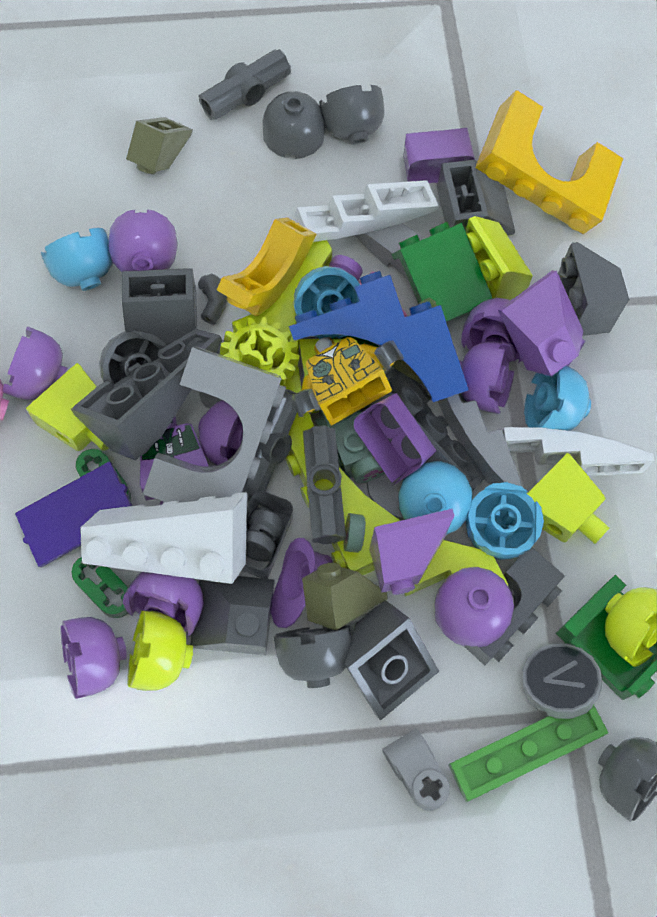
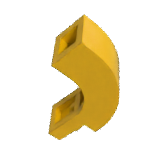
M288 217L274 219L269 233L254 260L242 272L222 277L217 291L227 296L226 300L231 305L244 309L255 316L262 314L276 302L293 280L317 234Z

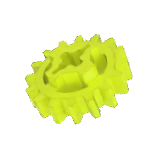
M249 317L245 327L239 322L234 323L233 332H225L224 342L221 343L219 354L280 375L282 378L280 385L285 386L286 379L294 377L295 367H297L300 355L296 354L298 342H290L291 331L281 333L279 331L281 323L276 322L272 327L268 326L267 318L265 317L262 318L260 324H255L252 317Z

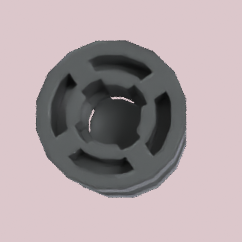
M261 509L254 510L247 521L246 556L256 561L267 562L274 555L276 550L274 543L281 538L285 530V523L272 512Z

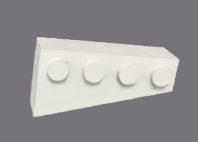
M247 492L235 493L231 497L216 498V496L203 497L198 501L179 503L178 500L164 502L162 505L146 507V505L99 510L81 527L82 563L232 584L246 564Z

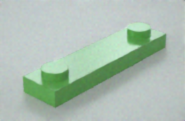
M593 704V707L586 714L573 719H556L548 716L448 764L465 802H468L609 734Z

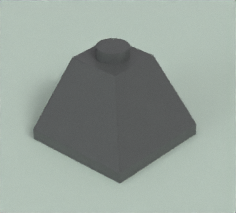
M237 576L232 584L199 579L204 604L199 621L191 634L190 645L195 649L266 655L275 579Z
M383 601L356 623L351 646L344 665L377 718L382 720L435 676L439 670L410 618L388 601Z

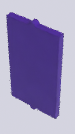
M109 461L15 513L25 536L23 542L29 545L38 567H43L80 547L81 527L99 510L132 506L126 493L128 486L122 484L112 462Z

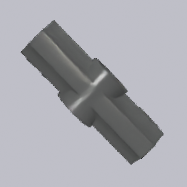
M274 49L248 66L244 62L233 65L226 73L223 81L198 95L199 103L204 113L211 120H216L242 103L246 106L256 104L263 97L267 88L291 74V66L287 61L286 55L280 49Z
M285 389L279 408L271 407L267 421L273 423L270 436L266 444L259 442L255 457L261 458L254 480L246 479L242 491L247 492L250 497L256 492L266 491L276 464L284 461L290 452L292 439L288 434L297 414L291 400L296 392Z
M313 426L303 431L312 542L322 545L335 544L346 540L341 492L342 476L339 471L335 428ZM326 479L331 481L334 486L324 491L316 488L314 484L318 480Z

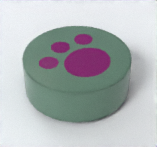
M373 455L358 460L350 469L356 483H366L385 474Z
M349 513L345 524L346 540L343 543L344 551L359 553L364 542L365 517L362 514Z

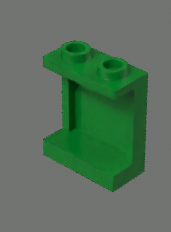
M448 222L430 229L431 236L420 240L418 235L412 236L399 242L398 244L401 249L392 254L394 260L400 259L418 304L429 297L435 300L437 306L441 305L446 322L471 311L485 300L493 299L462 223L450 227Z
M615 574L555 634L565 644L582 648L591 655L601 670L602 681L623 701L633 695L637 698L642 697L655 684L651 677L657 671V642L648 648L653 655L647 661L635 667L624 660L610 646L605 636V621L608 616L605 609L609 601L616 594L624 595L621 591L627 586Z

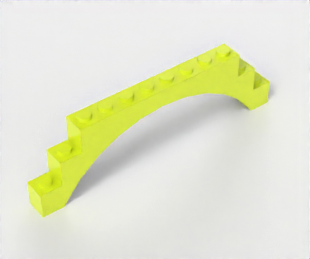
M328 241L312 243L295 277L271 307L258 316L250 314L233 321L232 329H234V323L236 322L245 327L249 317H252L255 324H260L262 318L265 317L267 318V325L271 327L276 322L281 323L279 329L281 333L289 331V326L297 324L293 306L295 289L301 278L311 270L329 266L332 260V248ZM291 335L290 342H298V349H297V353H296V354L299 355V340H300V339H298V340H293V337H292V335ZM297 365L294 377L286 379L285 382L286 389L296 393L301 391L299 367ZM306 412L301 418L298 413L295 416L288 434L291 436L292 446L289 455L285 459L293 477L299 475L304 487L300 488V491L309 508L303 431L312 428L314 425L309 412ZM339 468L342 476L341 492L344 522L346 524L349 513L362 514L365 517V536L359 553L344 551L343 540L332 544L335 551L331 553L333 563L365 575L375 570L369 550L374 527L401 520L367 497ZM326 479L318 480L314 484L316 488L324 491L334 486L331 481ZM443 540L420 582L414 585L415 589L404 594L405 597L446 579L462 568L470 567L491 570L504 579L507 586L508 583L494 556L487 555L481 549Z

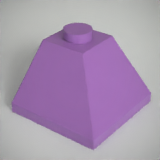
M552 270L498 310L527 370L553 376L579 356L583 329L557 271Z
M453 509L374 527L369 550L381 593L391 590L393 595H399L415 589L414 585L420 582L449 530L454 518Z

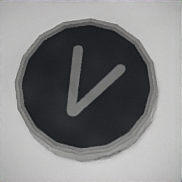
M550 644L537 649L527 659L523 668V691L529 703L537 710L539 708L547 712V715L553 718L573 719L586 714L600 696L602 689L601 670L594 658L582 648L569 644Z

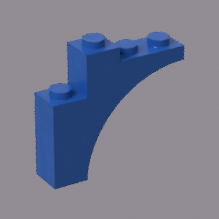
M381 271L359 278L361 285L355 287L359 302L352 304L350 297L329 304L331 312L317 316L316 310H312L295 316L297 324L289 326L293 340L322 334H339L366 339L378 345H382L387 341H394L404 356L402 360L413 369L423 382L433 402L469 390L441 305L432 308L430 301L410 307L411 315L404 317L391 275L382 277Z

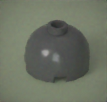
M354 85L330 92L326 95V103L320 100L319 104L324 123L331 135L341 140H349V143L353 145L368 141V136L380 127L384 119L385 111L382 89L376 85H371L372 91H362L361 85Z
M298 91L282 93L267 105L263 115V140L268 148L278 156L285 157V154L295 155V159L305 158L314 154L322 146L326 126L320 105L308 94Z
M139 330L118 334L109 340L101 353L99 367L103 382L109 380L112 385L130 375L128 368L136 363L142 366L159 358V350L167 345L155 335Z
M344 625L338 630L322 626L323 628L319 629L307 627L276 634L274 636V644L279 665L285 674L292 679L306 681L307 688L329 686L330 678L341 674L346 669L344 664L352 642L349 625Z
M643 737L626 739L617 747L612 744L608 745L598 760V764L603 767L599 777L601 793L606 802L630 822L637 820L657 795L655 791L657 789V742Z

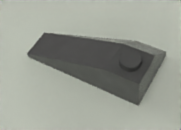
M194 329L160 349L158 352L159 358L151 363L142 366L136 363L128 368L130 375L112 385L107 380L97 386L71 410L111 451L136 461L162 437L192 390L191 388L179 385L192 347L197 346L215 353L222 343V338L214 333Z
M395 368L387 372L385 375L392 391L360 409L361 412L397 393L436 449V452L425 463L442 461L454 465L466 475L473 491L485 479V476L463 444L456 440H451L446 428L449 424L445 418L440 415L438 417L435 416L427 405L431 398L426 390L417 381ZM384 406L380 413L383 424L391 429L399 428L398 422L389 409ZM406 435L401 442L403 453L412 459L420 458V454Z

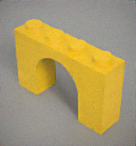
M515 90L499 106L475 168L486 174L490 179L514 191L516 195L540 207L545 213L551 214L566 223L571 229L584 234L603 221L624 158L596 142L578 157L570 181H561L550 176L539 165L532 146L533 134L544 107L518 90Z

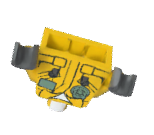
M324 337L315 344L314 351L316 355L309 358L305 364L308 375L303 378L301 391L296 393L291 400L300 418L306 412L322 409L329 424L332 426L390 393L392 389L383 368L385 371H388L395 361L404 359V356L392 340L383 343L379 347H375L365 343L359 345L352 337H346L337 343L332 338Z

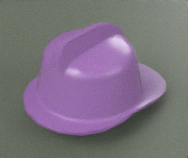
M305 538L293 540L285 553L282 571L274 590L271 609L273 623L278 628H288L293 625L306 606L302 578L316 571L320 565L332 563L330 556L314 551L310 542Z

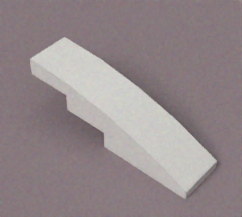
M428 181L367 184L363 194L332 196L329 205L297 207L294 217L297 223L317 234L313 241L316 242L369 233L401 224L437 211L439 204Z
M504 427L502 431L510 453L535 452L536 465L557 464L566 453H569L588 476L644 473L655 461L653 453L616 440L581 432L530 427Z

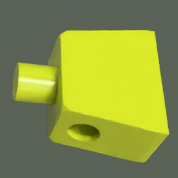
M78 363L72 366L26 407L27 412L37 426L76 451L83 450L91 441L102 451L109 449L71 410V408L96 388V385Z
M566 453L527 493L534 502L537 501L541 506L544 520L542 529L561 542L566 543L579 530L596 544L610 529L594 514L606 500L604 494L569 453Z

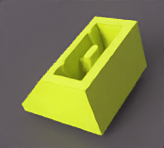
M477 216L469 218L465 232L492 298L509 300L515 298L529 287L533 277L532 273L499 222Z

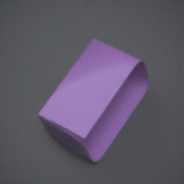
M467 128L406 133L403 157L408 182L428 181V183H438L442 163L475 160Z
M397 393L372 405L354 420L355 431L391 483L400 477L395 482L396 484L419 469L436 452V449ZM384 406L389 409L398 422L399 428L391 429L383 424L380 413ZM406 435L420 454V458L412 459L403 453L401 442Z

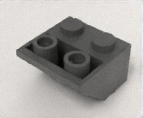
M476 160L442 163L437 190L444 220L449 223L450 227L462 223L466 231L468 219L477 216L499 222L507 235L515 233L504 185L490 179L486 174L476 169Z
M578 242L571 243L566 256L561 260L558 275L581 324L583 336L610 333L629 301L621 268Z
M193 268L122 271V309L125 332L139 330L151 333L166 345H169L197 329V298Z

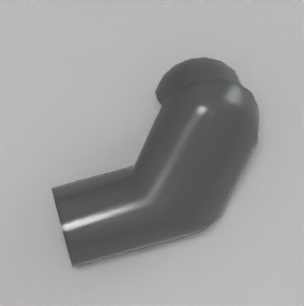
M208 274L202 276L198 282L199 289H203V294H206L209 300L201 314V318L205 322L214 325L228 301L226 300L227 296L217 291L221 278L215 274Z

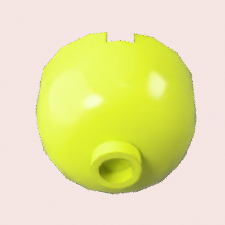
M640 587L631 589L624 595L616 594L609 601L605 609L608 613L605 621V636L610 646L633 667L641 665L653 655L648 648L657 642V589Z
M141 611L132 640L135 642L133 655L130 654L127 685L137 690L157 691L175 682L182 668L189 669L193 656V646L186 644V632L176 619L157 611Z

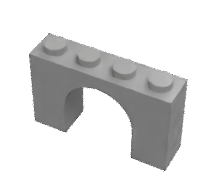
M193 346L179 385L227 402L237 412L242 422L243 439L241 445L230 459L219 465L209 467L197 466L158 453L154 459L143 495L164 502L179 500V503L198 501L203 497L216 496V498L231 497L235 493H244L242 491L246 479L254 480L261 458L255 457L259 442L266 444L272 430L273 423L267 421L271 407L279 408L286 389L285 386L280 385L281 376Z

